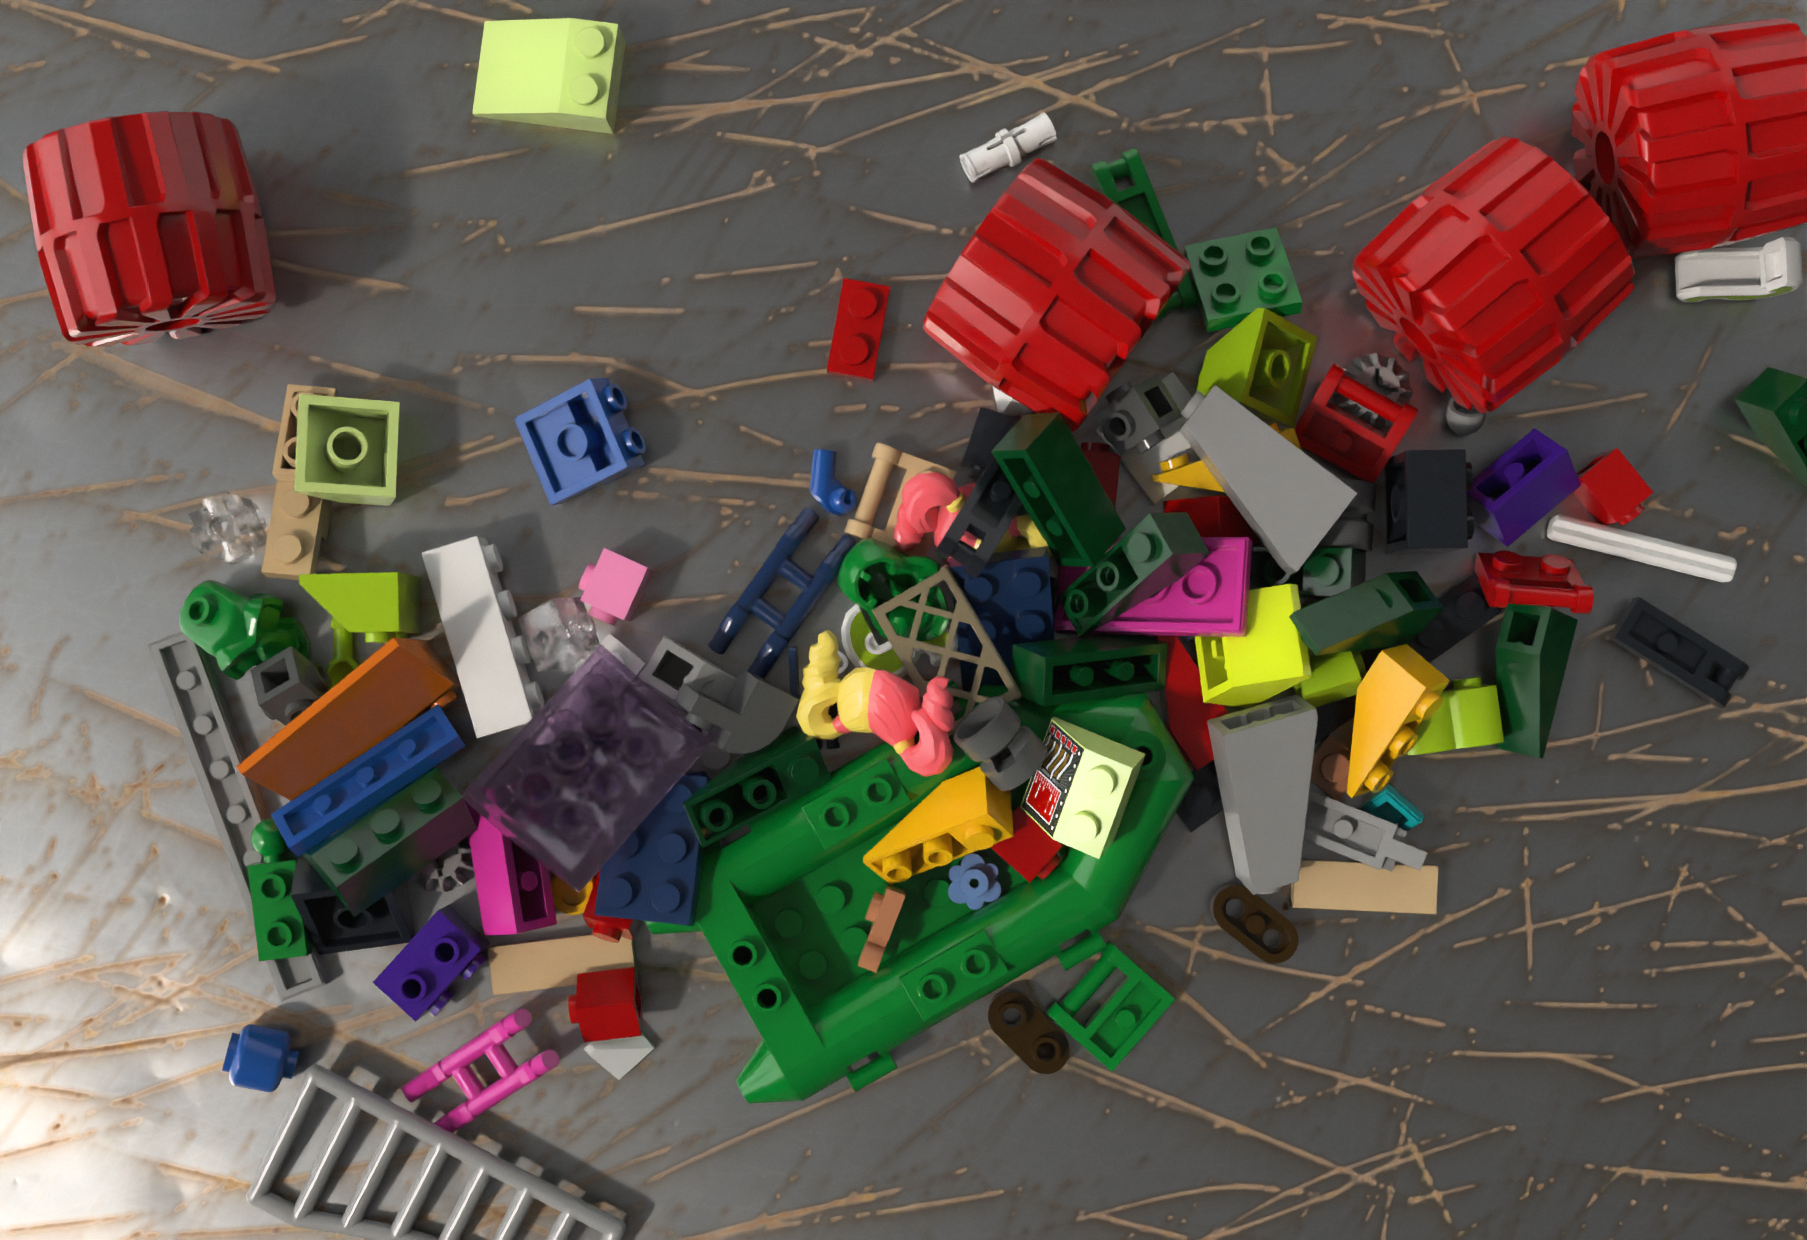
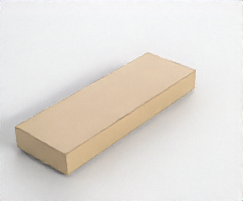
M1301 859L1299 881L1291 883L1290 906L1293 908L1437 914L1438 866L1423 864L1421 870H1418L1403 863H1395L1391 872L1383 868L1381 870L1359 861Z
M588 933L498 944L488 947L493 995L577 985V974L635 967L638 976L634 941L623 937L620 938L619 943H613Z

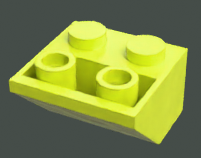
M1284 584L1249 590L1246 637L1195 636L1203 703L1251 708L1312 677L1307 646L1302 641L1300 632L1289 618L1293 612L1301 609L1298 585Z

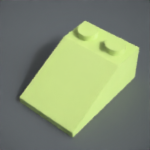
M576 18L485 21L472 114L476 117L614 134L626 45L619 25Z

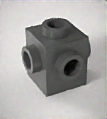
M1158 375L1134 387L1130 381L1119 386L1105 396L1109 405L1094 414L1102 428L1104 437L1113 445L1119 456L1137 447L1141 454L1166 439L1161 431L1183 416L1180 414L1179 407Z
M292 646L251 669L259 707H261L269 719H277L285 726L328 692V688L332 687V680L326 669L318 662L312 663Z

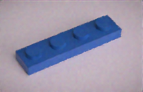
M436 705L270 815L288 848L299 857L466 745L439 705Z

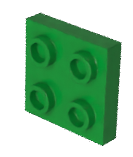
M1277 227L1184 246V257L1190 262L1188 273L1207 332L1231 327L1233 329L1256 308H1266L1281 317L1301 313L1302 299Z

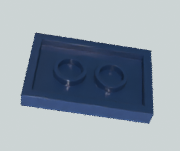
M1046 547L993 553L977 578L964 572L966 566L953 558H949V565L953 575L1011 675L1013 644L1055 640L1049 557ZM953 595V605L955 610L957 600ZM959 622L957 627L958 651L980 657L983 645L970 624ZM959 659L962 689L964 691H971L978 664ZM984 668L980 686L984 684L1005 685L996 669Z
M613 768L615 772L612 778L615 775L616 777L611 781V789L613 791L610 793L608 808L617 813L610 818L613 812L609 810L607 812V817L610 820L605 828L594 915L695 926L704 848L701 847L682 803L711 781L712 778L631 770L619 781L629 769L625 771V769ZM623 773V775L616 782H614L617 779V777ZM622 789L633 794L632 796H625L626 802L623 798H618V793ZM613 800L625 802V804H621L618 807L619 810H617L610 802Z

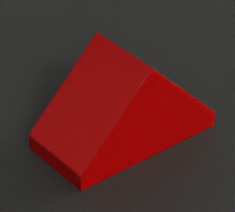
M1216 495L1163 501V513L1187 512L1201 537H1249L1252 541V546H1260V539L1228 496Z

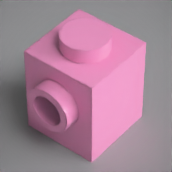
M604 548L597 564L589 563L581 577L578 588L584 592L580 601L592 606L588 613L589 615L615 626L618 618L630 622L654 570Z

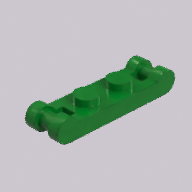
M1136 148L1122 152L1120 159L1110 163L1102 160L1090 165L1093 181L1101 194L1120 205L1178 251ZM1128 176L1133 186L1118 191L1115 180ZM1188 274L1154 322L1166 318V312L1181 307L1182 310H1187L1197 306V297Z

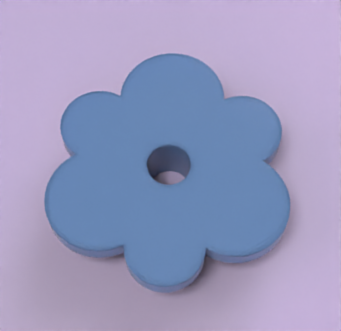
M975 853L967 854L962 859L961 866L954 865L949 869L948 875L953 882L948 887V895L953 902L958 904L966 902L970 909L978 910L983 906L984 901L993 902L1000 896L1001 887L998 881L995 880L998 876V868L993 863L985 864L980 855ZM971 879H977L978 885L972 887L969 882Z

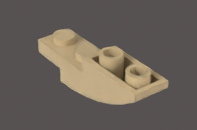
M287 385L272 471L277 484L261 570L266 577L299 580V574H316L321 541H327L332 501L294 492L299 394L338 397V391L335 388Z

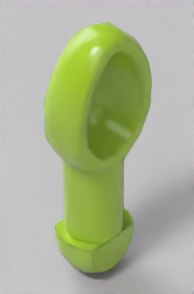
M332 617L330 629H333V660L329 662L326 671L332 680V687H334L356 669L358 664L353 659V633H349Z

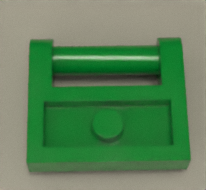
M1108 940L1106 943L1107 948L1100 951L1103 955L1059 1004L1055 1001L1046 1013L1113 1072L1174 1002L1175 998ZM1116 968H1119L1127 977L1083 1026L1074 1016Z

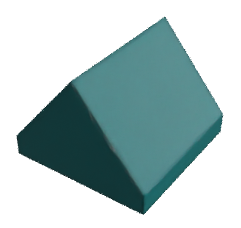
M1390 782L1379 792H1372L1359 807V810L1398 825V828L1406 831L1417 826L1425 818L1422 810Z

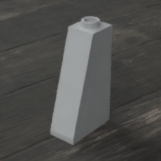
M1216 385L1212 387L1206 396L1198 390L1180 413L1187 419L1180 428V432L1280 568L1288 574L1297 572L1354 499L1357 492Z
M1298 694L1207 720L1236 877L1253 895L1258 893L1272 894L1280 891L1285 885L1299 881L1318 716L1316 708Z

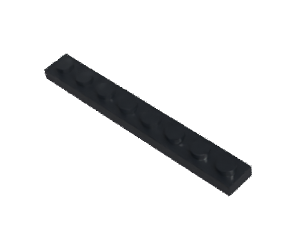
M1474 573L1468 574L1437 596V599L1444 608L1409 643V646L1431 663L1497 616L1501 611L1499 608L1489 607L1479 580ZM1392 647L1360 651L1366 674L1380 652ZM1356 695L1315 707L1318 716L1315 744L1354 717ZM1214 760L1198 771L1192 770L1195 778L1176 812V815L1191 833L1224 810Z

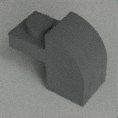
M742 669L725 703L685 683L675 701L688 711L685 719L709 731L707 738L721 750L735 754H746L764 748L779 736L799 699L782 687Z

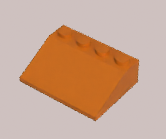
M393 637L237 765L236 768L243 776L292 801L436 705H439L445 711L458 699L454 692L461 687L459 677L429 640Z

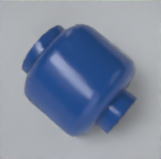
M248 1024L242 1028L240 1034L232 1033L222 1071L229 1072V1080L234 1086L263 1092H273L279 1087L282 1078L292 1079L299 1051L290 1049L291 1038L288 1032Z

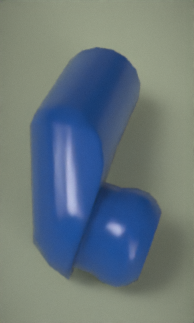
M815 449L813 450L810 481L811 495L831 514L843 516L853 511L857 503L855 492L852 489H847L835 477L837 452Z

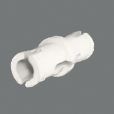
M1043 112L1019 127L1009 131L1004 128L996 132L994 139L959 156L961 165L968 179L974 183L1006 165L1013 167L1021 163V158L1030 152L1057 140L1056 131L1049 117Z

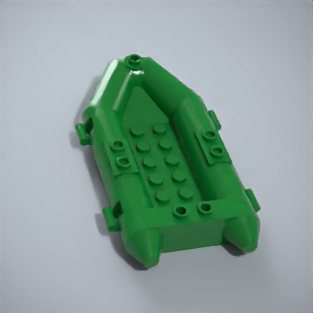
M954 680L948 683L949 687L959 689ZM984 684L979 687L978 694L992 698L1000 696L1009 690L1006 685ZM1147 693L1049 706L1039 705L1024 697L1008 703L1020 716V726L1030 727L1042 742L1046 736L1051 719L1057 717L1146 754L1114 841L1100 859L1060 843L1062 847L1056 853L1061 857L1058 865L1045 879L1042 880L1036 875L1031 882H1028L992 848L973 852L980 855L985 864L993 863L996 865L998 876L995 880L998 881L1001 887L998 899L993 902L984 901L983 906L978 910L970 909L966 902L962 904L955 903L948 895V887L953 882L948 875L949 869L954 865L961 866V861L965 856L952 860L947 865L937 866L911 876L906 881L891 884L904 889L906 896L876 973L859 967L858 961L873 923L865 919L874 892L884 894L888 882L863 863V856L943 781L980 766L981 761H972L955 743L954 734L949 736L953 748L952 762L943 773L924 777L911 771L902 757L896 753L894 747L883 742L829 773L832 778L831 781L749 823L751 831L728 844L721 838L704 847L695 926L651 921L644 922L653 935L703 932L762 1036V1040L736 1077L737 1085L749 1104L804 1101L846 1076L854 1091L857 1092L898 1068L890 1053L891 1050L1054 956H1057L1064 970L1067 971L1107 948L1098 931L1120 918L1195 778ZM953 696V702L957 700L962 709L953 714L954 721L965 715L967 699ZM975 702L974 708L978 706L980 703ZM919 731L914 737L915 744L919 742ZM1030 778L1023 784L1010 790L1012 808L1015 804L1018 807L1021 806ZM971 879L969 882L970 886H977L978 880ZM1086 929L1090 931L1091 935L1065 950H1061L1060 944ZM875 1051L879 1053L880 1056L855 1071L852 1069L851 1065Z

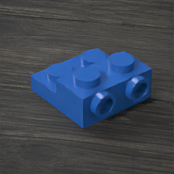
M590 378L514 418L551 506L562 504L598 485L609 484L645 466L641 456L646 451L645 441L636 428H629L622 411L627 408V399L622 389L617 384L610 383L609 378Z

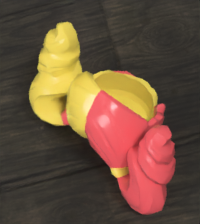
M938 472L917 474L907 481L902 490L903 503H901L898 509L897 524L894 528L893 539L896 542L894 548L901 553L915 549L916 544L921 542L924 533L932 531L934 532V544L937 547L977 482L957 487L952 478ZM1029 514L1015 515L993 552L1046 547L1049 560L1053 557L1046 541L1041 536ZM965 531L960 539L975 549L978 548L982 541L968 531ZM942 558L949 565V558L947 560Z
M830 630L820 633L818 635V643L810 646V663L803 668L804 678L802 684L805 689L799 699L796 715L803 732L818 740H833L852 731L874 733L894 747L896 753L902 757L911 771L924 777L943 773L952 762L953 748L948 736V732L954 728V715L951 710L953 695L948 691L949 679L937 676L930 680L927 685V693L923 695V699L919 695L917 687L885 670L869 667L855 668L841 679L838 676L841 659L838 655L839 643L837 637ZM837 703L839 715L836 718H832L829 715V708ZM919 731V742L915 744L914 737Z

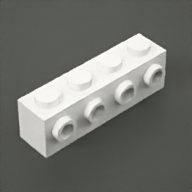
M474 536L422 552L476 737H489L541 721L539 710L544 709L543 696L536 681L530 683L525 664L531 662L530 654L524 637L522 635L516 637L511 618L517 617V611L510 591L508 589L502 591L497 573L503 571V564L496 545H489L486 538Z

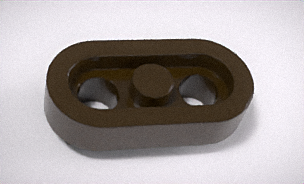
M1236 883L1226 884L1214 893L1210 902V912L1213 920L1258 958L1267 963L1278 964L1287 961L1293 956L1298 947V933L1295 926L1257 894L1253 895L1244 885ZM1231 899H1239L1242 904L1241 911L1234 916L1228 915L1226 912L1227 903ZM1269 929H1276L1279 934L1278 941L1274 945H1265L1263 941L1264 933Z
M1006 989L1000 991L991 999L987 1009V1017L991 1029L1029 1068L1040 1074H1051L1057 1072L1066 1064L1070 1054V1047L1064 1032L1025 993L1015 989ZM1009 1008H1016L1021 1012L1019 1021L1014 1024H1008L1003 1020V1014ZM1044 1042H1049L1055 1047L1054 1053L1048 1058H1042L1037 1054L1038 1046Z

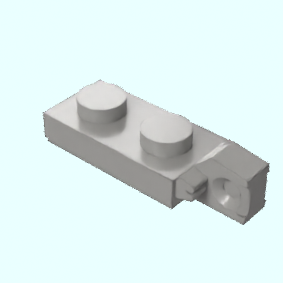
M1309 790L1304 840L1379 870L1383 868L1392 872L1396 861L1421 870L1428 852L1404 843L1408 831L1398 828V825Z

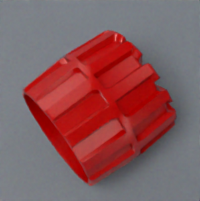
M1780 18L1693 28L1598 52L1588 59L1586 65L1579 73L1574 91L1578 101L1572 108L1571 135L1585 144V148L1576 151L1573 157L1576 178L1579 182L1590 181L1591 189L1589 192L1615 225L1631 259L1730 245L1797 227L1807 222V37L1802 33L1798 24L1789 19Z
M158 111L116 117L111 116L58 129L44 135L36 142L30 143L23 151L24 173L39 262L61 333L69 342L90 347H110L119 343L130 346L154 343L165 332H169L173 338L182 339L202 335L201 328L228 329L244 324L242 320L260 318L269 313V309L276 305L277 299L267 233L259 197L238 129L229 119L195 111Z
M1507 136L1486 144L1425 189L1378 233L1353 260V277L1358 291L1366 298L1367 308L1379 326L1397 332L1393 336V343L1410 363L1421 357L1426 379L1443 393L1448 388L1457 404L1470 411L1475 407L1483 414L1497 409L1559 363L1592 333L1634 289L1632 277L1635 275L1631 256L1628 254L1615 225L1593 199L1591 193L1574 176L1554 161L1551 156L1537 147L1520 141L1518 138Z
M1037 158L1018 174L973 234L937 291L924 317L923 329L930 337L983 380L1037 414L1060 412L1063 419L1070 426L1071 432H1074L1085 421L1190 270V262L1110 198L1048 161Z

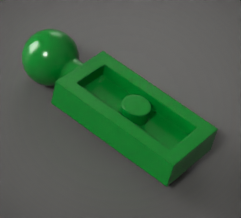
M273 818L265 819L254 827L251 834L252 845L259 854L263 855L264 862H255L247 865L259 961L308 956L312 953L311 937L291 897L296 858L284 859L283 853L288 849V846Z

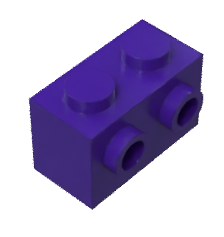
M1534 428L1473 479L1472 488L1470 491H1467V504L1473 512L1476 524L1508 547L1580 487V483L1568 450Z
M450 905L439 909L373 983L415 1022L428 1012L435 1017L455 996L449 989L460 976L468 981L487 961L481 953L489 946L490 942Z

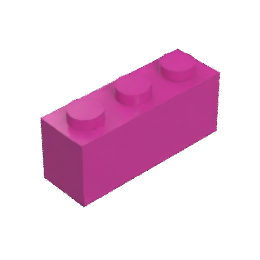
M535 781L462 792L465 803L477 827V830L469 835L484 935L519 934L557 925L544 838L538 835L542 828V823L535 805V795L537 794Z

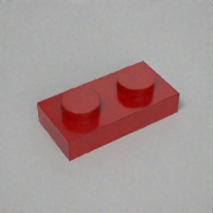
M843 278L827 374L874 382L890 286Z

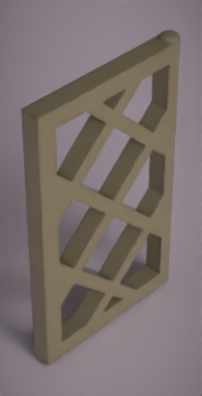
M948 565L941 567L939 572L872 610L915 687L919 689L922 699L923 695L927 693V685L930 681L923 679L912 660L914 647L942 655L937 676H945L949 657L978 664L971 692L948 686V691L951 695L968 700L965 715L954 721V728L948 732V736L955 733L960 722L974 709L975 702L982 703L990 698L978 694L985 667L998 671L1009 690L1000 695L1007 703L1012 700H1018L1023 696ZM943 580L946 581L957 600L954 612L926 605L931 587ZM921 594L919 603L910 601V599ZM898 606L917 610L909 638L897 634L886 613ZM924 612L952 619L945 648L917 640ZM959 622L972 626L983 645L980 657L952 650Z

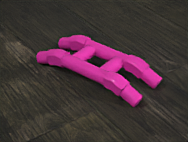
M518 1009L402 1086V1092L407 1100L413 1103L453 1076L468 1100L433 1124L454 1133L522 1087L557 1067L559 1056L554 1050L548 1049L532 1057L519 1067L503 1045V1042L531 1024L532 1016L530 1012L526 1009ZM484 1054L487 1055L502 1077L487 1088H484L469 1065Z

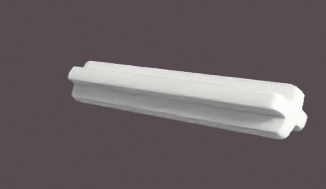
M1562 514L1552 516L1547 528V537L1553 541L1722 583L1730 582L1733 579L1737 567L1736 559L1730 556Z

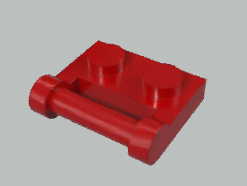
M1333 363L1294 428L1299 444L1356 477L1375 483L1419 409L1406 402L1403 406L1345 375L1346 369ZM1333 392H1338L1392 422L1387 433L1328 402Z
M1506 550L1495 553H1477L1474 570L1489 607L1506 608L1508 604L1570 608L1572 613L1589 614L1591 612L1594 600L1593 588L1591 585L1584 584L1572 559H1567L1557 554H1546L1542 557L1521 556Z

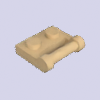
M876 443L871 456L875 458V462L854 520L848 519L844 532L859 539L874 538L894 547L896 543L893 539L894 528L897 524L898 509L901 503H903L902 490L906 482L917 474L934 472L954 480L957 471L912 456L893 447ZM893 466L906 470L885 531L872 527V523ZM934 532L924 533L923 539L919 544H916L915 549L904 553L926 556Z

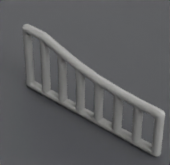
M312 1065L306 1071L246 1195L247 1201L251 1205L294 1227L344 1234L369 1240H460L491 1177H494L518 1190L492 1240H514L534 1199L561 1211L546 1240H568L577 1221L602 1232L603 1235L600 1240H622L626 1233V1224L621 1219L320 1065ZM321 1088L346 1102L294 1204L271 1192L270 1189ZM364 1110L389 1123L344 1214L314 1210L362 1111ZM407 1132L432 1145L393 1223L388 1224L364 1219L363 1217L405 1133ZM448 1155H451L475 1168L440 1237L411 1229Z

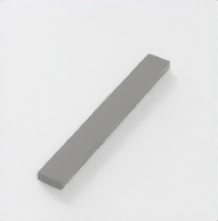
M181 631L150 643L148 647L255 931L247 865L255 862H264L263 855L259 854L252 845L251 834L254 827L262 820L269 819L256 782L243 776L236 768L247 757L208 653ZM312 939V953L308 956L266 960L281 1002L330 983L321 955L318 954Z

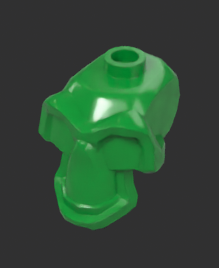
M864 538L856 543L845 555L839 569L838 584L841 591L849 599L868 612L870 621L877 632L888 639L872 610L939 572L940 563L927 556L901 553L894 547L874 538ZM937 584L931 587L926 605L949 611L943 591ZM921 594L910 599V601L919 603ZM898 606L886 613L897 634L899 633L900 636L907 638L910 637L917 610ZM924 612L917 640L930 641L939 637L946 630L950 619Z
M206 580L190 592L180 610L179 625L181 631L206 652L216 657L222 672L236 681L242 678L253 666H258L290 646L307 659L311 652L310 642L302 625L297 619L292 617L279 618L280 611L283 608V599L271 593H256L249 596L218 581Z

